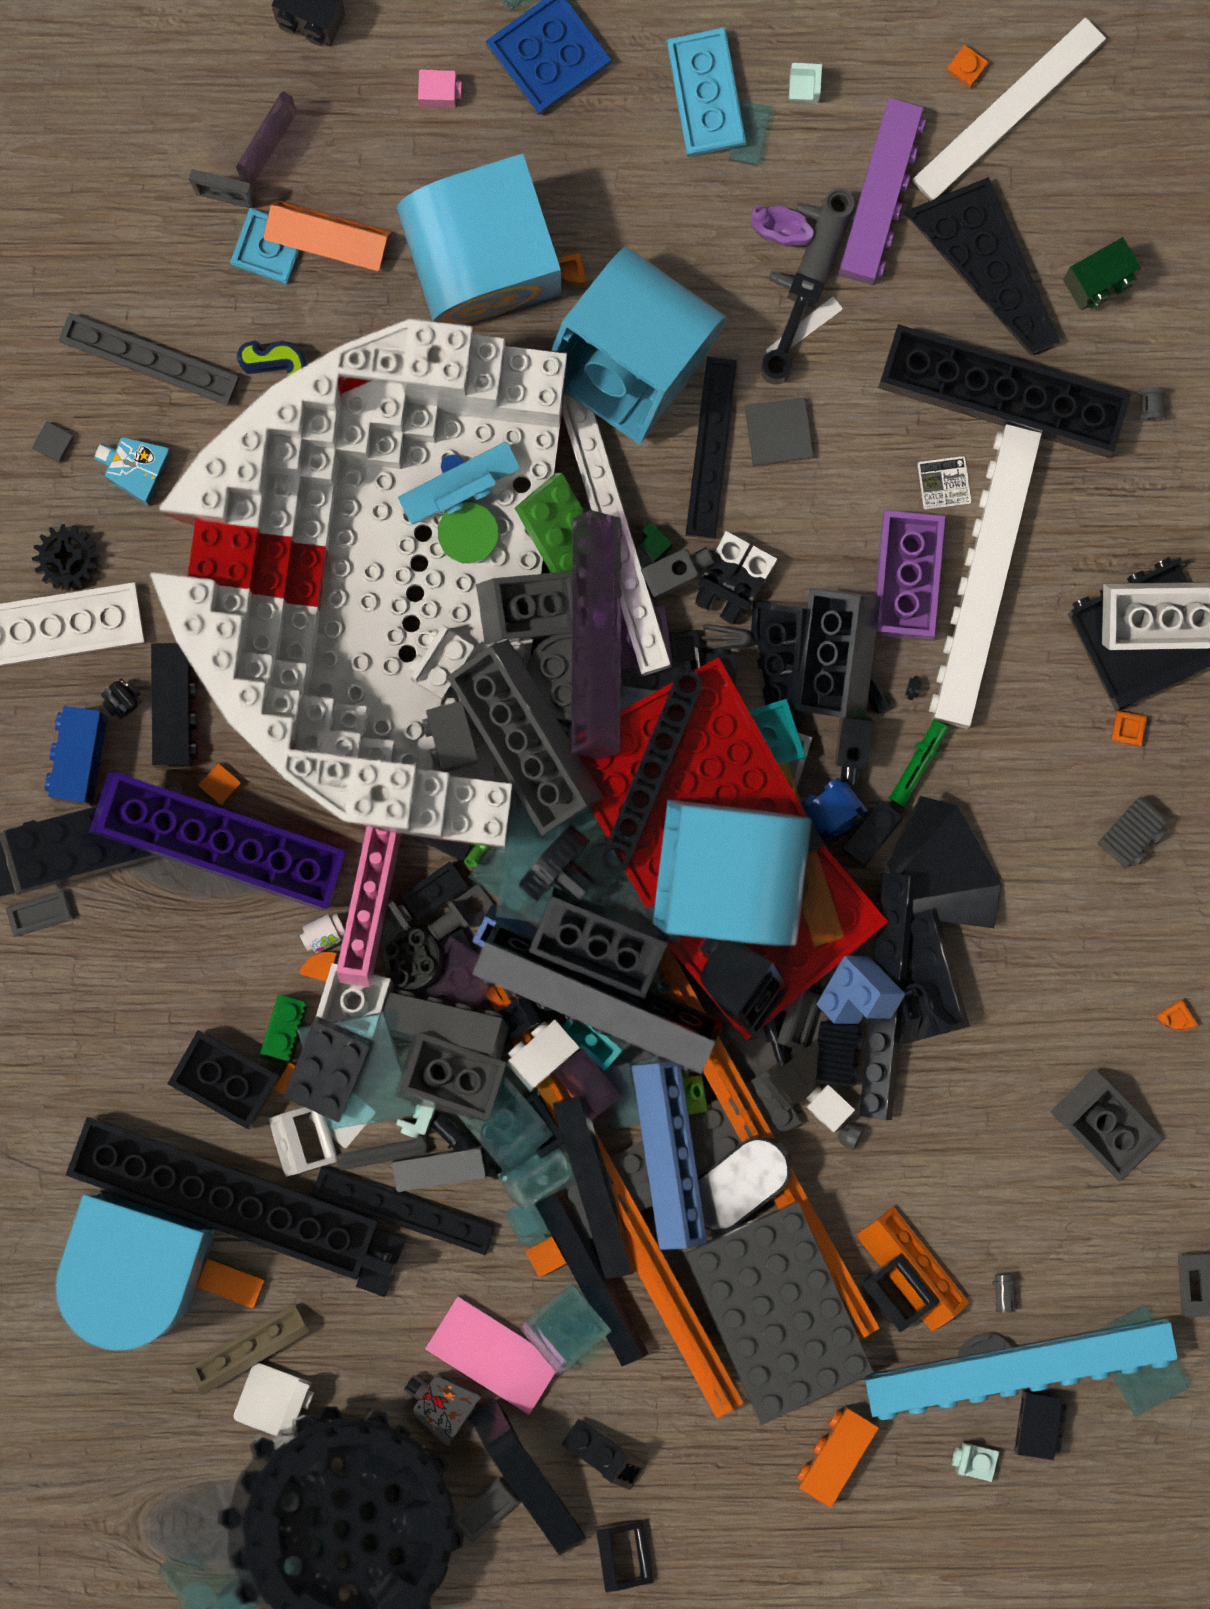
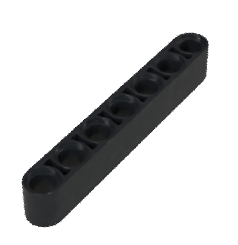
M685 670L680 672L670 689L603 851V864L610 871L619 872L624 870L631 860L700 693L702 681L700 676L694 671ZM683 678L693 679L696 683L695 691L692 693L682 692L679 688V681ZM672 706L682 708L684 711L683 720L679 722L671 721L667 717V710ZM659 735H668L672 739L673 745L669 750L662 751L656 747L655 739ZM648 763H655L661 770L660 776L653 780L648 779L643 773L644 766ZM640 791L647 794L649 798L648 805L644 808L635 807L631 801L634 793ZM625 820L633 821L637 826V832L632 837H625L619 830L620 824ZM612 849L623 851L625 854L624 863L619 866L610 864L607 858L609 851Z

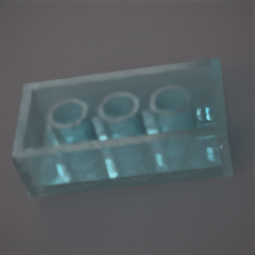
M504 1074L488 1122L457 1115L505 1174L553 1136L546 1123Z

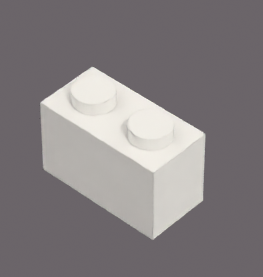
M556 1020L549 1025L544 1021L531 1033L534 1038L525 1045L521 1041L508 1053L511 1059L508 1060L507 1066L530 1092L579 1049V1046Z

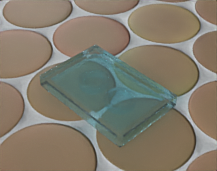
M1142 1305L1094 1332L1151 1322L1153 1320L1145 1306ZM1174 1360L1170 1361V1366L1162 1368H1152V1364L1140 1366V1371L1135 1373L1122 1374L1121 1370L1110 1372L1134 1417L1189 1388Z

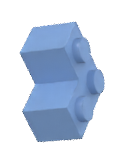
M844 956L816 1005L833 1023L859 1024L863 1016L866 1018L891 1019L905 993L869 956Z

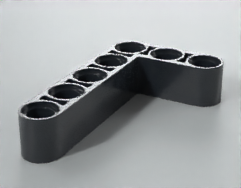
M494 1399L471 1414V1421L490 1458L556 1552L561 1556L585 1540L586 1537L520 1442L507 1414L499 1402Z

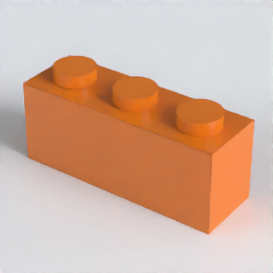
M846 1406L842 1411L839 1409L835 1411L828 1423L832 1427L826 1438L820 1436L812 1450L816 1454L810 1465L805 1462L796 1476L800 1480L797 1485L799 1489L830 1508L879 1429L876 1424Z

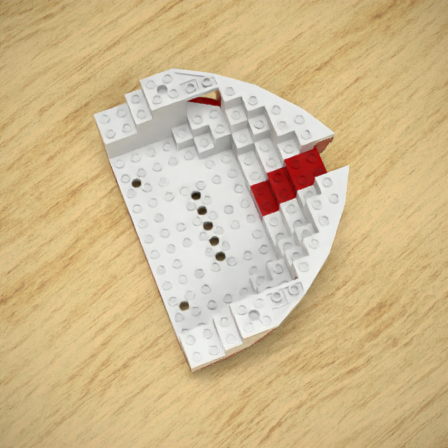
M413 319L405 320L341 345L270 387L199 453L160 506L159 510L164 515L194 526L188 576L151 573L152 581L176 641L226 720L287 781L344 822L368 826L380 831L441 841L506 848L515 795L512 784H510L465 707L464 711L478 758V764L448 772H442L440 766L434 767L430 749L435 748L432 736L426 737L422 719L427 718L426 710L461 700L452 686L442 700L411 681L413 672L409 668L413 661L406 663L400 660L399 651L405 646H411L416 650V657L418 654L423 657L429 648L425 643L434 629L439 631L445 625L449 628V631L475 646L474 651L467 660L468 662L493 645H485L476 584L492 578L543 574L544 560L514 507L554 475L558 457L565 393L566 353L505 346L504 338L473 335L472 327ZM503 442H507L520 468L495 481L496 484L490 487L492 492L477 500H475L474 496H471L463 501L474 502L484 506L494 515L498 525L497 544L494 551L486 559L476 563L461 564L450 559L442 551L438 541V525L446 510L442 512L437 511L412 524L406 516L398 497L443 474L441 462L446 456L457 455L462 458L463 462H466ZM519 477H525L531 483L530 489L525 493H519L513 488L514 481ZM420 526H427L432 530V536L426 542H420L414 536L415 530ZM416 556H423L428 560V566L422 572H416L411 568V561ZM419 586L424 590V597L421 601L412 602L407 598V591L410 587ZM408 616L417 617L420 620L419 629L415 632H407L403 628L404 619ZM534 639L510 642L525 668H527L533 653Z

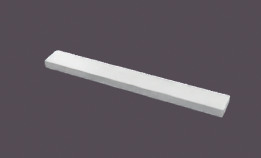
M1085 17L912 179V182L930 201L938 198L1102 45L1106 38Z

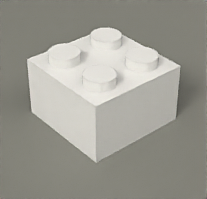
M332 963L316 1017L318 1016L374 1043H378L381 1035V1030L377 1027L387 994L388 992L393 993L395 985L391 979L374 974L371 988L340 983L336 973L338 965Z

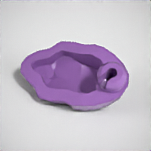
M760 205L753 208L751 212L752 226L764 240L774 241L785 247L806 245L812 242L814 232L806 222L804 215L783 206L765 208Z

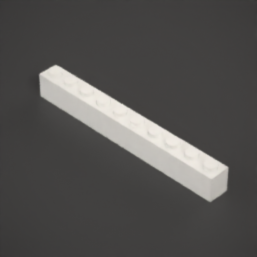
M1006 424L1002 432L997 431L993 449L998 450L996 460H990L986 473V478L991 480L989 489H983L979 502V507L984 508L982 517L975 520L972 530V536L977 538L974 549L968 548L964 565L969 566L967 578L961 577L957 592L958 595H962L960 607L954 606L950 624H954L955 628L953 636L947 635L943 653L948 654L946 665L940 664L936 682L941 683L938 695H932L929 712L934 713L932 720L935 719L941 723L968 729L971 725L1041 438V433Z

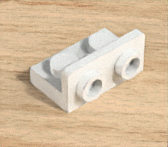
M445 625L439 631L437 629L432 631L425 643L429 646L423 657L418 654L409 668L413 672L411 681L442 700L452 686L447 676L464 665L475 649V646L449 631V628Z

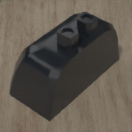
M706 938L699 948L708 959L701 972V982L723 1012L743 1031L754 1038L787 993L789 987L772 962L739 941H721L719 939Z

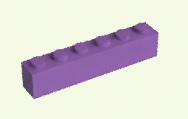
M888 98L838 276L873 285L875 277H882L886 260H882L881 255L883 248L890 249L894 232L889 231L891 220H898L902 203L897 202L900 191L906 192L910 175L905 174L907 163H914L918 146L913 145L916 134L922 135L926 118L921 117L923 110L921 106Z

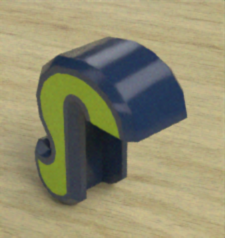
M250 341L244 343L237 352L238 363L247 374L287 370V376H290L307 366L303 351L294 343L287 341L274 342L264 351H261L262 348L258 341Z

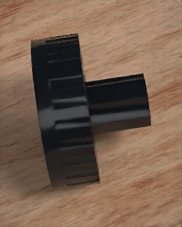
M572 825L568 826L539 857L518 886L538 902L557 884L578 903L596 882L595 879L575 863L590 840Z

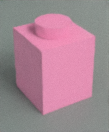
M419 70V107L455 108L456 99H461L462 81H456V72Z

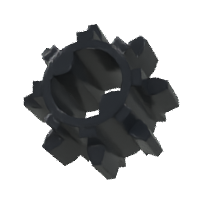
M120 678L101 694L105 700L102 704L112 716L116 714L122 719L141 704V700L138 698L140 693L131 681L126 683Z

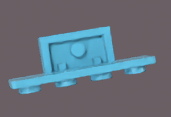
M503 442L400 495L398 500L410 523L414 524L437 511L442 512L446 510L448 514L453 513L464 507L463 501L471 496H474L475 500L488 495L492 492L490 487L496 484L495 481L517 471L520 467L508 443Z

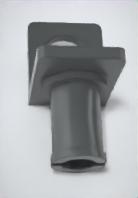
M475 885L455 901L448 902L447 904L450 906L448 908L449 911L427 927L436 940L440 942L442 938L459 926L467 929L482 919L487 914L491 905L494 906V904L479 885ZM478 896L483 900L484 906L479 913L473 914L467 910L466 901L469 897Z

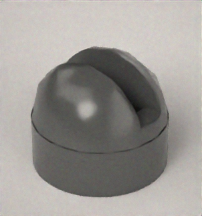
M853 1124L844 1125L838 1134L840 1143L854 1151L863 1135L864 1129Z

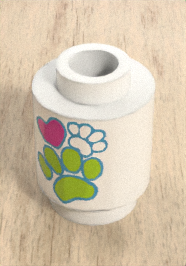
M337 913L332 916L327 914L303 926L304 933L300 935V938L307 951L313 949L315 954L341 942V938L344 937L345 928Z

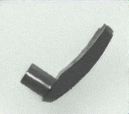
M708 624L702 625L706 630L728 634L727 636H701L700 639L702 641H727L725 644L701 648L702 652H710L716 648L751 647L755 644L752 635L746 631Z

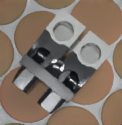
M726 531L712 557L714 564L707 567L698 584L700 590L697 594L695 605L709 611L715 599H720L727 603L720 618L734 625L742 613H747L760 588L776 564L777 558L753 546L740 571L737 572L736 570L750 544Z

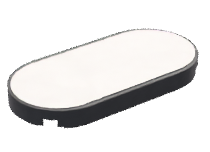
M750 1137L698 1177L706 1229L711 1231L720 1229L722 1231L725 1228L740 1224L788 1185L791 1179L792 1161L789 1152L779 1141L770 1137Z

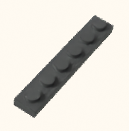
M69 313L58 340L67 346L229 406L239 381V377L72 313Z

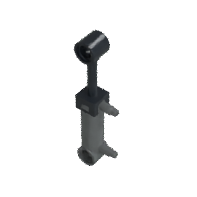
M836 188L831 190L825 197L822 209L800 202L796 206L795 210L815 219L817 222L813 229L812 242L807 245L795 277L792 278L776 272H771L769 276L770 281L790 289L788 299L795 301L778 348L768 352L762 361V377L770 384H782L790 376L792 369V360L790 355H788L806 306L816 309L854 209V197L846 189ZM837 200L842 201L847 209L843 212H836L831 208V203ZM772 361H780L784 365L785 370L776 374L770 371L768 365Z

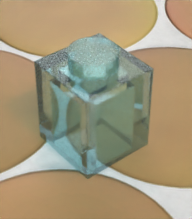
M532 1198L504 1213L521 1246L528 1243L531 1248L546 1240L544 1233L548 1232L549 1229Z

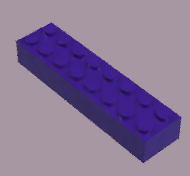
M117 772L108 773L89 830L90 833L318 910L328 909L346 853L345 850Z

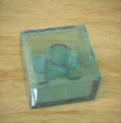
M572 1283L528 1319L520 1329L559 1376L563 1375L611 1332L610 1328Z

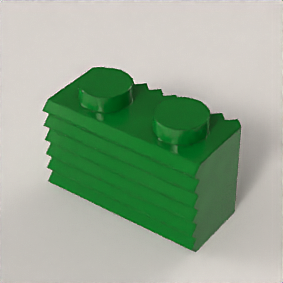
M280 994L277 995L261 1048V1054L285 1061L293 1060L291 1055L295 1054L293 1049L297 1048L295 1043L298 1042L297 1037L300 1036L298 1032L302 1030L300 1026L303 1025L302 1020L305 1019L304 1014L307 1013L305 1008L309 1007L306 1002Z

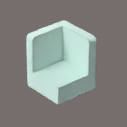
M791 64L788 102H819L822 64Z

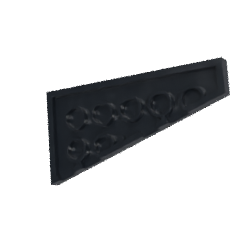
M989 177L905 211V215L1030 355L1059 343L1058 336Z

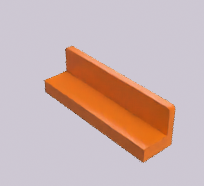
M276 200L270 206L263 238L270 242L378 271L381 268L385 247L390 242L392 232Z
M894 1206L887 1209L873 1223L857 1234V1238L880 1267L901 1253L937 1298L939 1303L920 1317L931 1331H935L955 1318L970 1303ZM896 1266L886 1273L914 1310L925 1304Z

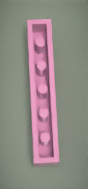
M366 827L336 971L340 983L371 988L402 837L400 833L380 831L372 827Z

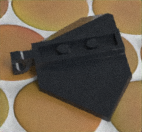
M919 796L887 863L890 873L916 876L912 911L914 914L936 908L939 919L942 922L994 929L1001 883L958 805ZM881 892L876 895L879 903L881 901Z

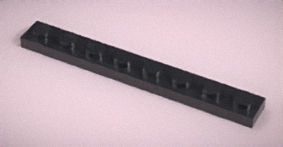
M883 872L880 912L888 923L877 931L874 962L903 991L906 981L916 876ZM902 1001L891 1019L869 1018L859 1116L892 1120L903 1012Z

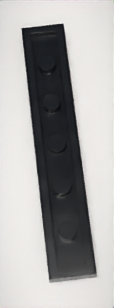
M707 357L685 536L714 540L716 538L737 360Z
M581 1095L557 1100L553 1103V1107L604 1277L609 1279L631 1275L636 1272L635 1264L585 1097Z
M321 1166L311 1195L482 1255H486L495 1226L323 1166Z
M562 1190L536 1202L537 1209L621 1366L623 1367L647 1355L648 1351L612 1283L609 1279H605L601 1263Z

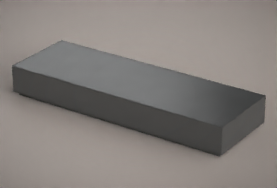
M482 1146L393 1160L391 1162L397 1192L483 1179L488 1176Z

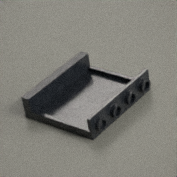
M1168 557L1154 564L1156 570L1146 575L1141 570L1127 577L1129 583H1188L1180 567L1182 563L1181 558L1172 562L1171 558ZM1103 589L1099 591L1101 596L1090 600L1089 596L1074 602L1072 604L1074 609L1068 613L1115 712L1210 667V648L1109 650L1102 645Z

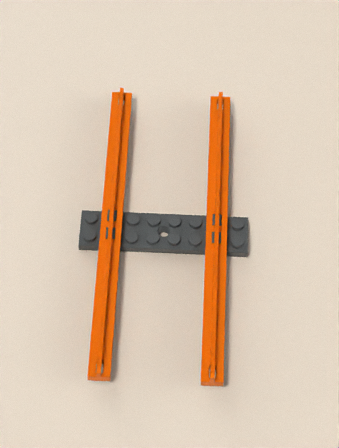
M630 901L615 910V912L630 917L629 911L633 919L642 922V919L644 924L649 925L640 913L639 915L637 914L635 907ZM666 946L652 979L657 990L666 997L706 1014L674 954ZM481 983L483 990L497 1013L518 999L510 994V997H508L504 988L495 985L503 999L502 1001L494 986ZM536 1028L512 1041L514 1047L521 1041L525 1045L534 1038L531 1033ZM717 1036L714 1047L703 1069V1073L713 1089L717 1100L707 1105V1112L688 1115L697 1178L746 1139L753 1136L775 1139L801 1124L772 1070L745 1084L722 1041ZM559 1066L537 1086V1089L560 1129L553 1103L557 1100L576 1097V1094ZM595 1131L636 1271L718 1419L744 1403L640 1212L652 1206L643 1140L610 1158ZM791 1168L790 1182L772 1199L778 1209L795 1201L799 1202L859 1340L865 1338L880 1328ZM573 1178L557 1187V1190H562L587 1239L591 1240L593 1239L576 1180ZM850 1315H852V1317H853V1319H854L856 1325L858 1326L860 1332H858V1330H857L855 1324L853 1323V1321H852ZM721 1387H723L724 1391L726 1392V1394H727V1396H728V1398H729L731 1404L729 1403L728 1399L726 1398V1396H725V1394H724V1392H723V1390H722ZM715 1390H716V1392H717V1394H718V1396H719L721 1402L723 1403L724 1408H723V1406L721 1405V1403H720V1401H719L717 1395L715 1394V1392H714Z

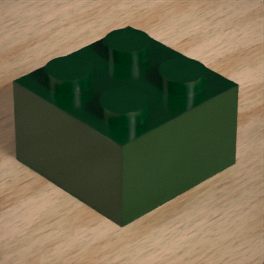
M1122 237L1070 266L1063 281L1080 310L1088 306L1093 310L1107 301L1106 298L1111 293L1115 292L1116 295H1120L1132 287V283L1137 280L1136 276L1141 267Z

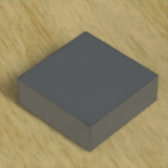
M46 421L32 448L60 463L74 436Z

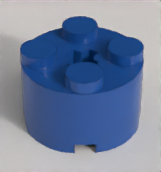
M839 778L828 783L824 787L826 792L817 798L811 795L800 803L807 817L812 819V823L823 842L826 840L828 844L837 840L857 824L854 822V819L858 815L863 819L868 814V810L849 784L842 782Z

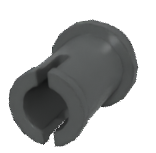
M995 1274V1280L992 1281V1284L995 1285L996 1312H1015L1014 1284H1017V1280H1014L1013 1274Z

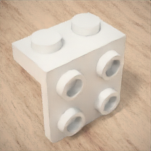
M258 1362L250 1370L234 1412V1419L266 1433L279 1436L282 1431L292 1427V1420L299 1417L302 1408L308 1410L314 1392L309 1390L312 1382Z

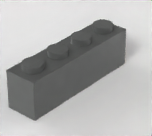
M399 991L398 994L388 992L377 1026L387 1036L412 1041V1038L420 1032L498 1060L501 1058L510 1028L503 1020L502 1015L497 1012L485 1010L484 1014L473 1012L474 1009L463 1004H456L455 1007L445 1005L444 1001L433 997H428L427 1001L417 999L415 994L407 991Z

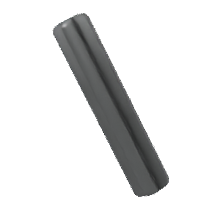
M418 1138L337 1155L338 1167L340 1170H347L426 1154L428 1151L425 1138Z

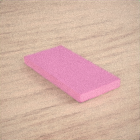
M459 1296L425 1348V1350L528 1415L562 1363L556 1357Z

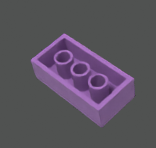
M884 510L881 519L875 596L881 597L876 636L932 641L935 637L945 516Z

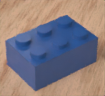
M63 705L62 713H57L55 730L59 731L57 743H52L50 750V760L54 761L52 773H47L45 780V791H49L48 797L53 800L93 807L108 719L102 712Z

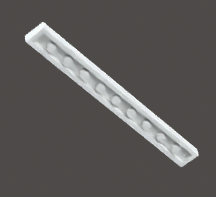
M564 393L562 414L642 676H646L670 668L672 664L647 582L640 570L642 566L596 415Z

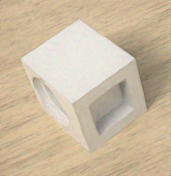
M818 1085L806 1097L809 1101L806 1108L831 1132H835L855 1111L829 1085H825L823 1089Z

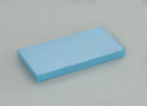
M725 27L667 39L687 156L690 157L747 145Z

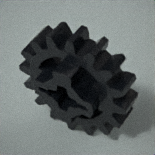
M61 524L59 532L50 527L51 535L49 537L42 534L39 536L43 541L42 546L34 545L33 547L39 552V555L32 557V561L40 563L35 572L37 574L45 573L42 581L47 584L53 580V588L56 590L59 589L61 584H64L65 589L70 591L72 583L82 588L81 579L85 578L91 581L92 577L88 572L90 570H98V567L92 563L93 560L100 558L97 552L91 551L97 546L95 541L86 542L90 535L86 531L78 535L79 528L75 525L71 531H68L67 526ZM71 539L80 542L84 550L74 549ZM58 541V544L55 546V548L52 551H48L50 546L54 542ZM67 549V552L73 557L67 560L65 567V564L59 557H63ZM80 564H84L81 570L74 575V570ZM47 565L57 566L61 577L53 574Z

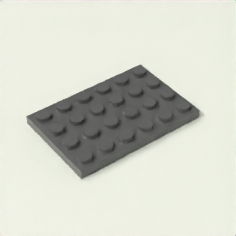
M795 1201L684 1253L759 1424L763 1425L873 1373L799 1202Z

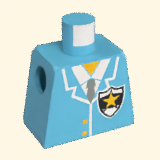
M122 437L116 449L101 443L96 451L94 460L108 466L105 472V477L108 481L149 506L172 453L165 447Z

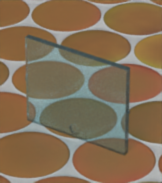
M385 1012L348 1019L340 1018L337 1021H332L331 1023L371 1040L373 1043L341 1121L338 1123L325 1117L329 1130L367 1123L374 1124L378 1121L415 1115L416 1112L412 1102L394 1096L402 1067ZM311 1026L300 1027L297 1030L302 1046L305 1044Z

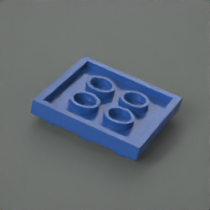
M542 0L486 40L487 47L538 115L611 64L609 56L567 0Z

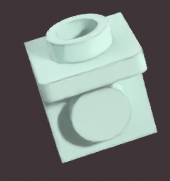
M417 1104L413 1113V1118L417 1119L416 1124L398 1119L396 1125L402 1127L400 1133L418 1139L419 1134L427 1135L436 1109Z
M962 1442L961 1448H955L952 1466L956 1467L955 1472L958 1475H966L992 1482L999 1451Z

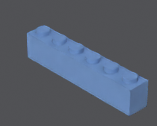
M670 1060L632 1066L659 1250L686 1249L707 1243L681 1068L677 1063Z

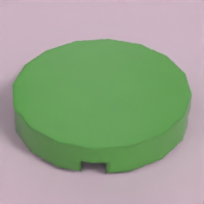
M463 502L464 507L450 514L446 511L442 515L438 525V541L442 551L450 559L461 564H470L486 559L494 551L498 541V525L494 515L486 507L474 502Z

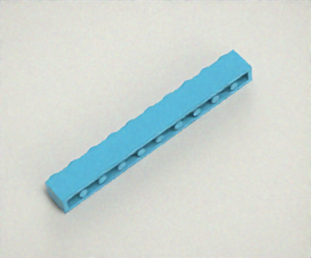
M1161 1319L865 1376L864 1380L872 1417L878 1416L879 1420H887L897 1417L896 1412L909 1410V1414H919L926 1412L927 1407L939 1405L941 1409L957 1406V1401L969 1399L970 1403L986 1401L988 1400V1395L1000 1393V1397L1017 1395L1018 1389L1029 1387L1031 1391H1041L1048 1389V1384L1061 1382L1063 1386L1079 1383V1378L1091 1376L1092 1380L1110 1377L1109 1372L1121 1370L1122 1374H1130L1140 1371V1366L1152 1364V1368L1167 1367L1171 1365V1360H1177L1178 1358L1171 1322L1167 1319Z

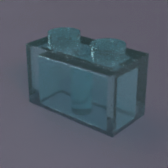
M556 1149L542 1159L534 1151L497 1176L510 1200L522 1209H525L573 1178L574 1174L562 1151Z

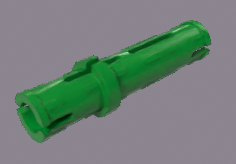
M933 719L921 743L917 742L915 745L917 750L903 771L891 795L888 797L889 800L905 808L907 801L932 758L936 759L938 755L936 751L947 732H949V727Z

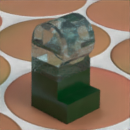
M651 522L642 530V535L646 539L636 548L642 568L659 561L672 548V543Z

